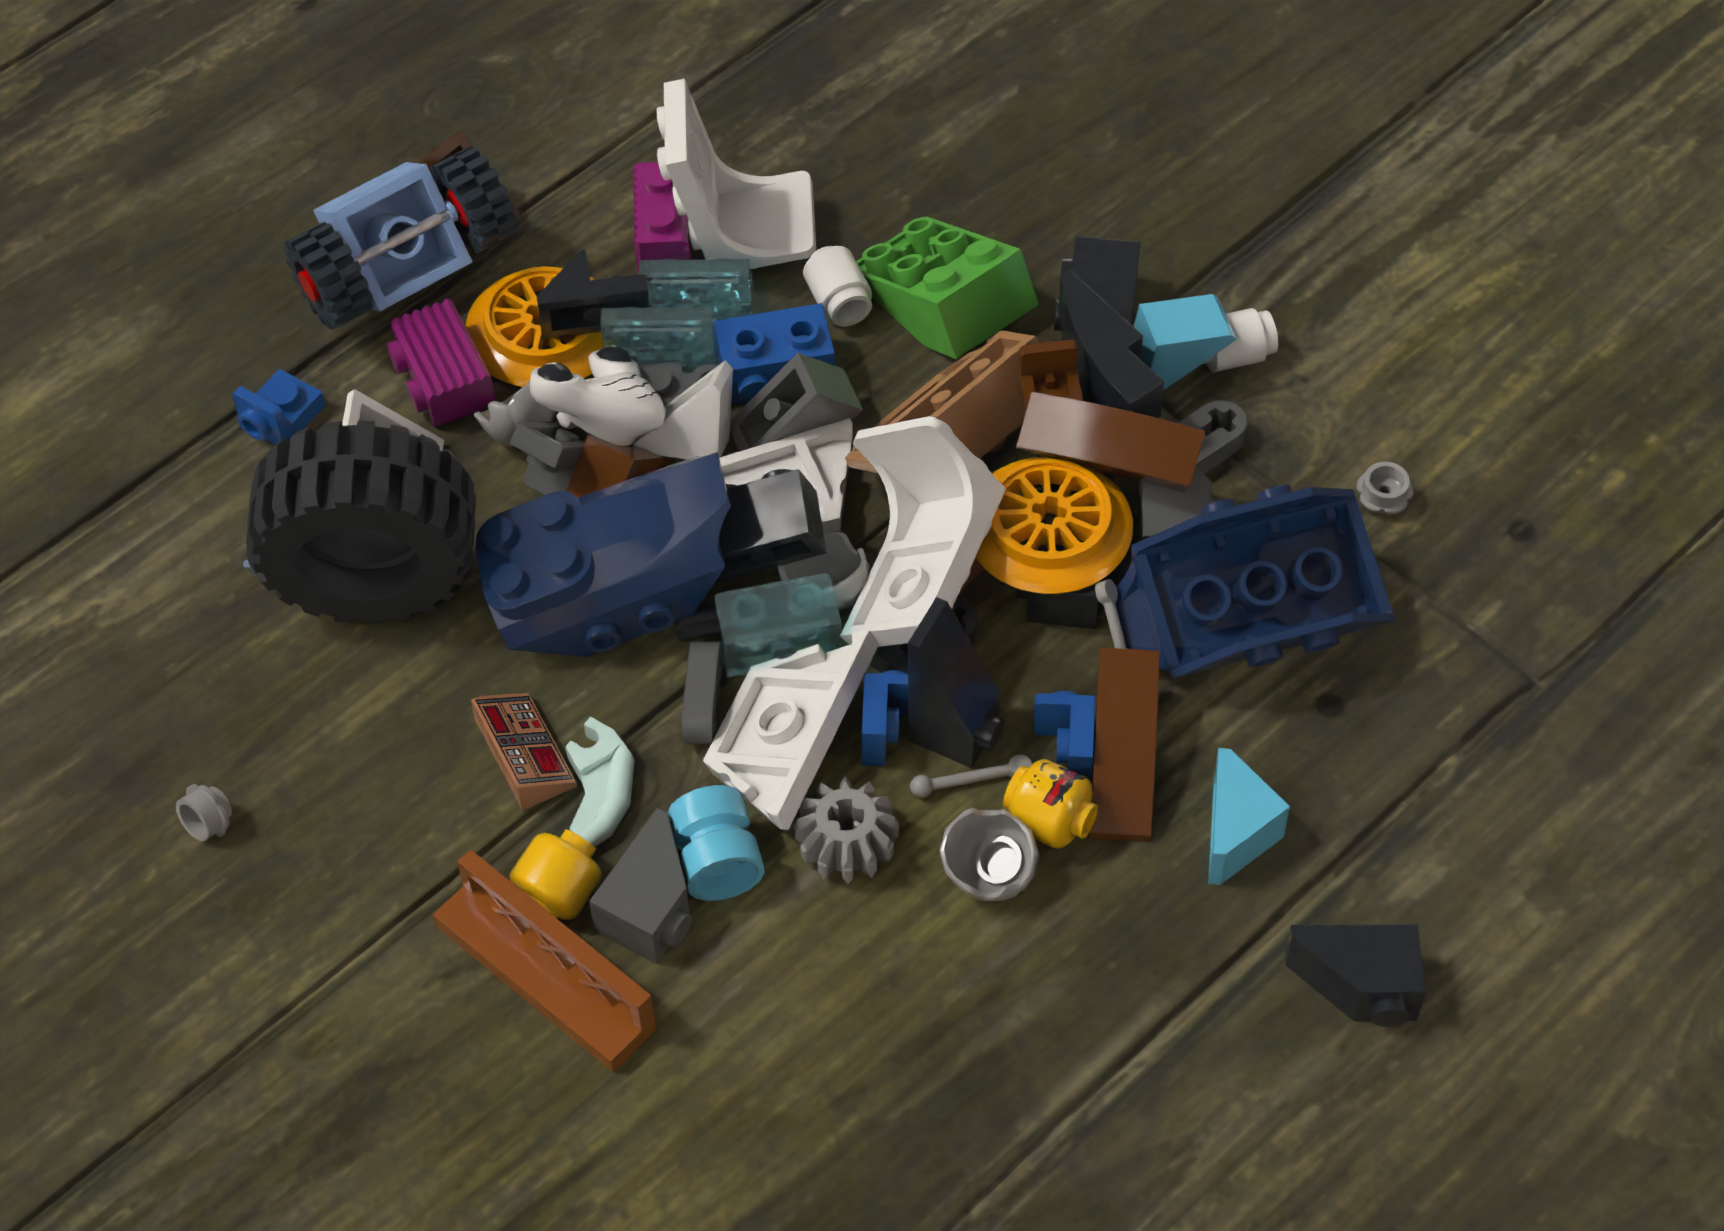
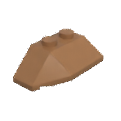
M999 331L987 340L985 346L969 352L937 374L874 427L931 416L949 425L953 434L979 459L985 454L999 449L1006 442V437L1023 423L1025 410L1019 384V349L1023 345L1039 343L1036 336ZM853 446L852 451L845 457L849 467L879 474L874 466Z

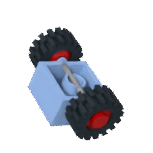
M470 146L430 167L431 171H429L427 164L405 162L313 210L320 224L285 241L283 251L288 257L286 258L288 267L293 270L291 275L295 283H298L301 288L300 293L304 299L309 301L310 309L314 314H318L319 321L323 325L326 324L328 329L334 330L371 309L382 311L472 263L467 249L471 248L473 253H479L517 232L518 227L515 224L518 223L517 216L512 212L515 209L513 202L507 199L506 193L508 191L504 184H500L498 180L499 174L495 168L491 169L489 167V160L485 155L481 156L478 149L475 147L472 149Z

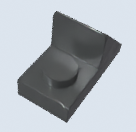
M559 421L517 423L509 444L528 454L526 461L529 464L524 474L523 482L544 495L557 491L566 492L586 438L592 434L580 427L573 429L564 428L560 425Z

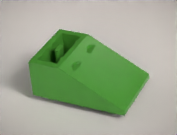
M927 216L910 221L904 226L903 232L885 243L869 247L863 252L862 258L856 261L871 288L872 298L925 347L954 359H958L1039 305L1021 249Z

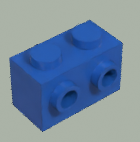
M822 303L714 321L718 363L720 365L726 360L733 368L731 405L748 403L797 353L835 366V353Z

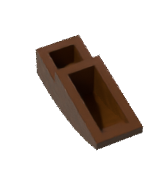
M1031 392L1016 448L1052 459L1070 461L1082 467L1122 479L1131 477L1185 492L1191 486L1205 431L1100 404Z
M1100 647L1093 751V795L1091 801L1098 805V814L1090 831V839L1151 841L1160 651Z

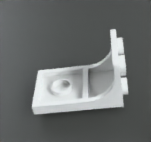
M680 79L665 82L664 106L657 107L658 126L661 136L665 140V147L658 148L657 150L658 164L663 179L665 181L672 180L673 197L678 214L680 216L687 215L688 232L694 250L702 249L712 275H723L811 257L816 251L813 182L810 174L806 171H797L776 176H752L731 169L716 155L686 80Z
M931 416L859 430L854 438V447L874 466L884 483L889 500L890 521L884 544L840 635L849 645L852 644V632L861 629L870 630L879 644L878 647L908 643L936 597L947 601L952 609L962 585L970 575V567L980 545L990 531L991 521L1006 490L988 470L987 465L975 457L953 434L949 425Z

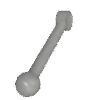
M1109 579L1098 582L1095 586V593L1098 601L1104 605L1114 647L1127 649L1115 604L1118 598L1116 585Z
M1015 755L1010 759L1009 764L931 779L926 775H917L911 780L910 790L914 796L925 798L933 790L1006 776L1012 778L1019 767L1024 765L1029 768L1032 762L1025 755Z

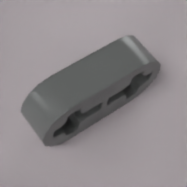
M1225 400L1212 401L1178 422V424L1205 431L1196 467L1203 474L1237 453L1243 447L1247 429V417L1242 408L1233 402ZM1212 425H1215L1217 428H1219L1211 433ZM1229 426L1231 427V432H1227L1223 428Z
M691 641L682 711V740L684 744L711 745L716 736L722 679L721 642Z

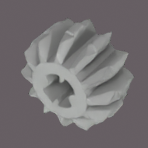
M845 776L839 785L840 789L832 790L821 782L817 789V799H803L800 805L801 818L797 819L794 829L795 839L801 844V857L805 861V865L818 863V873L821 874L823 880L834 871H841L843 880L849 884L853 879L854 871L861 870L873 878L875 872H877V861L890 862L894 854L893 842L899 836L898 820H895V816H892V803L888 796L875 797V788L870 781L858 790L852 789L850 781Z

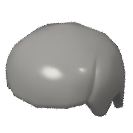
M528 382L523 388L503 402L492 401L488 405V410L474 413L476 420L494 441L504 447L516 448L509 443L517 423L557 421L558 411L551 410L537 403L531 396L530 382Z
M824 532L827 554L778 566L788 597L792 603L809 613H817L819 615L834 614L852 607L867 582L870 566L864 549L859 548L856 551L847 535L842 532Z
M969 808L963 811L945 828L939 850L945 873L957 888L971 898L986 902L1004 901L1016 897L1019 892L1025 891L1035 878L1040 857L1033 831L1017 816H1013L1011 812L1005 809L978 810Z

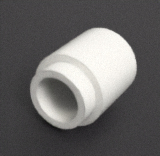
M826 246L815 251L804 266L803 276L817 304L822 303L825 317L832 320L834 324L843 327L862 321L871 311L872 291L852 252L843 246Z
M1254 308L1227 313L1226 316L1237 340L1204 363L1207 364L1211 372L1215 373L1263 362L1267 355L1276 353L1278 350V335L1270 312L1267 310L1257 312Z

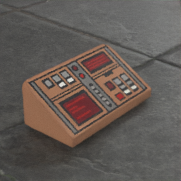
M529 693L489 695L471 699L475 721L522 811L577 787L572 773Z

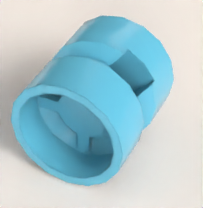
M726 785L706 786L682 795L671 804L667 814L676 849L681 853L679 856L680 865L690 895L705 901L724 900L738 896L760 882L765 873L764 864L755 836L746 831L751 821L741 792L734 787Z

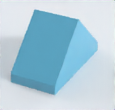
M1214 294L1139 304L1134 328L1143 335L1141 360L1164 380V390L1237 340L1222 304Z
M1218 748L1213 779L1208 884L1215 885L1224 883L1284 837L1290 806L1231 749Z

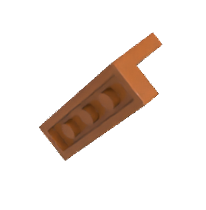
M470 849L457 861L463 886L432 914L435 926L614 1073L657 1030L651 994Z

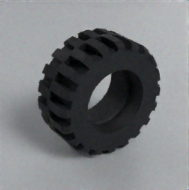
M358 420L357 425H343L341 421L325 423L320 430L314 431L311 427L297 431L290 441L284 438L276 444L258 463L254 471L245 543L247 545L246 556L249 565L268 591L274 590L279 600L289 606L298 604L304 613L319 617L320 614L333 616L334 621L350 623L351 619L366 620V624H382L384 619L396 618L397 621L412 619L418 611H423L427 614L437 609L444 600L449 601L463 586V583L471 573L476 511L474 483L460 461L448 449L440 451V446L435 440L423 434L419 437L410 435L408 429L391 424L390 428L375 426V421Z

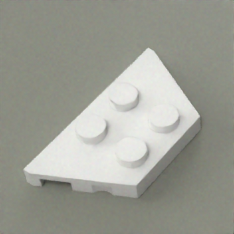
M850 418L719 458L725 483L737 486L762 479L764 474L773 470L799 469L817 491L823 533L841 531L849 465L845 457L851 452L853 442V424Z
M861 629L852 632L851 645L827 653L817 644L799 650L788 658H775L751 666L703 759V762L715 777L725 785L736 788L742 793L746 802L780 829L789 830L863 679L864 673L879 646L870 630Z

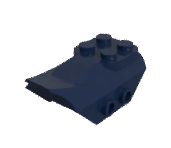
M718 452L700 457L696 456L579 498L571 492H552L489 518L480 527L476 535L475 550L485 599L496 626L509 650L587 657L594 653L610 651L620 643L646 633L665 630L677 620L693 616L725 568L719 535L731 504Z
M1290 485L1275 486L1256 495L1257 501L1237 506L1234 499H1224L1210 503L1200 509L1201 515L1131 545L1132 562L1125 576L1116 587L1118 598L1115 601L1127 649L1160 651L1159 668L1165 670L1174 679L1247 660L1249 668L1264 666L1282 659V650L1303 645L1305 653L1318 652L1339 644L1338 636L1394 622L1395 618L1353 489L1309 487L1292 492Z

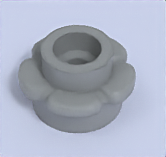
M1378 462L1371 465L1358 479L1356 486L1357 491L1361 493L1359 498L1361 504L1374 513L1389 515L1399 513L1407 507V500L1411 499L1413 495V486L1408 473L1404 468L1392 462Z
M192 784L187 787L186 795L176 802L178 818L192 837L199 841H205L214 834L218 837L225 835L226 829L229 827V817L232 815V808L227 797L214 786L208 788L204 785Z

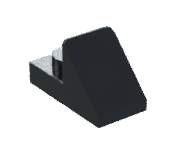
M586 250L580 251L537 295L542 339L651 326L645 274L590 280Z

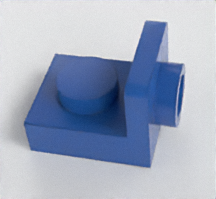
M281 369L256 394L242 386H239L232 394L240 427L252 438L259 441L266 439L275 445L284 438L290 441L297 431L303 430L326 406L322 391Z
M890 670L882 673H864L861 765L885 766L886 743H898L899 716H908V674L905 672Z
M1071 691L1036 694L1034 733L1036 735L1057 736L1056 764H1068L1069 770L1085 776L1092 784L1095 696L1078 695Z

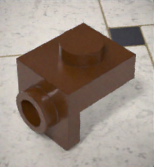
M1074 340L1043 341L1020 347L1019 384L1025 412L1031 392L1083 401L1077 372L1078 350Z

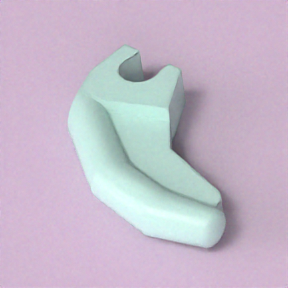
M590 716L584 724L585 734L587 738L597 743L590 748H583L577 743L570 741L566 746L568 760L583 784L585 796L570 826V831L578 834L596 847L613 835L630 807L634 758L612 728Z

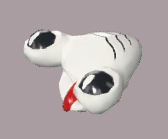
M607 346L590 354L588 357L589 365L594 376L591 379L584 380L580 375L571 373L567 366L558 362L544 364L542 367L534 368L531 372V396L537 403L551 410L558 411L557 420L564 428L573 429L580 427L604 441L615 445L628 446L633 444L638 436L657 430L664 424L666 410L661 397L647 380L641 378L638 364L631 360L627 351L621 347Z

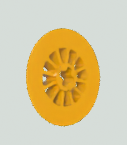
M547 266L520 270L504 276L491 284L478 296L471 306L465 325L489 374L503 382L519 387H524L530 382L531 372L534 368H539L544 364L553 362L562 363L568 367L571 373L580 375L584 379L592 374L588 358L590 354L607 346H617L622 329L542 339L540 325L534 324L540 323L537 296L534 292L542 291L563 269ZM545 346L551 347V349H544V350H543V348H544Z
M1033 457L1019 460L1001 467L992 473L1006 490L991 521L990 531L984 537L975 558L985 570L1000 581L1012 587L1034 593H1067L1086 588L1102 580L1125 557L1133 535L1132 513L1124 494L1103 473L1082 467L1070 461L1048 457ZM1050 484L1061 485L1057 492L1051 491ZM1033 485H1042L1043 493H1039ZM1071 491H1077V493L1069 497ZM1046 513L1057 515L1052 524L1041 523ZM1029 539L1026 545H1021V544H1019V543H1021V542H1023V541ZM1045 545L1048 548V552L1037 551L1039 546ZM1055 545H1062L1065 550L1057 551Z

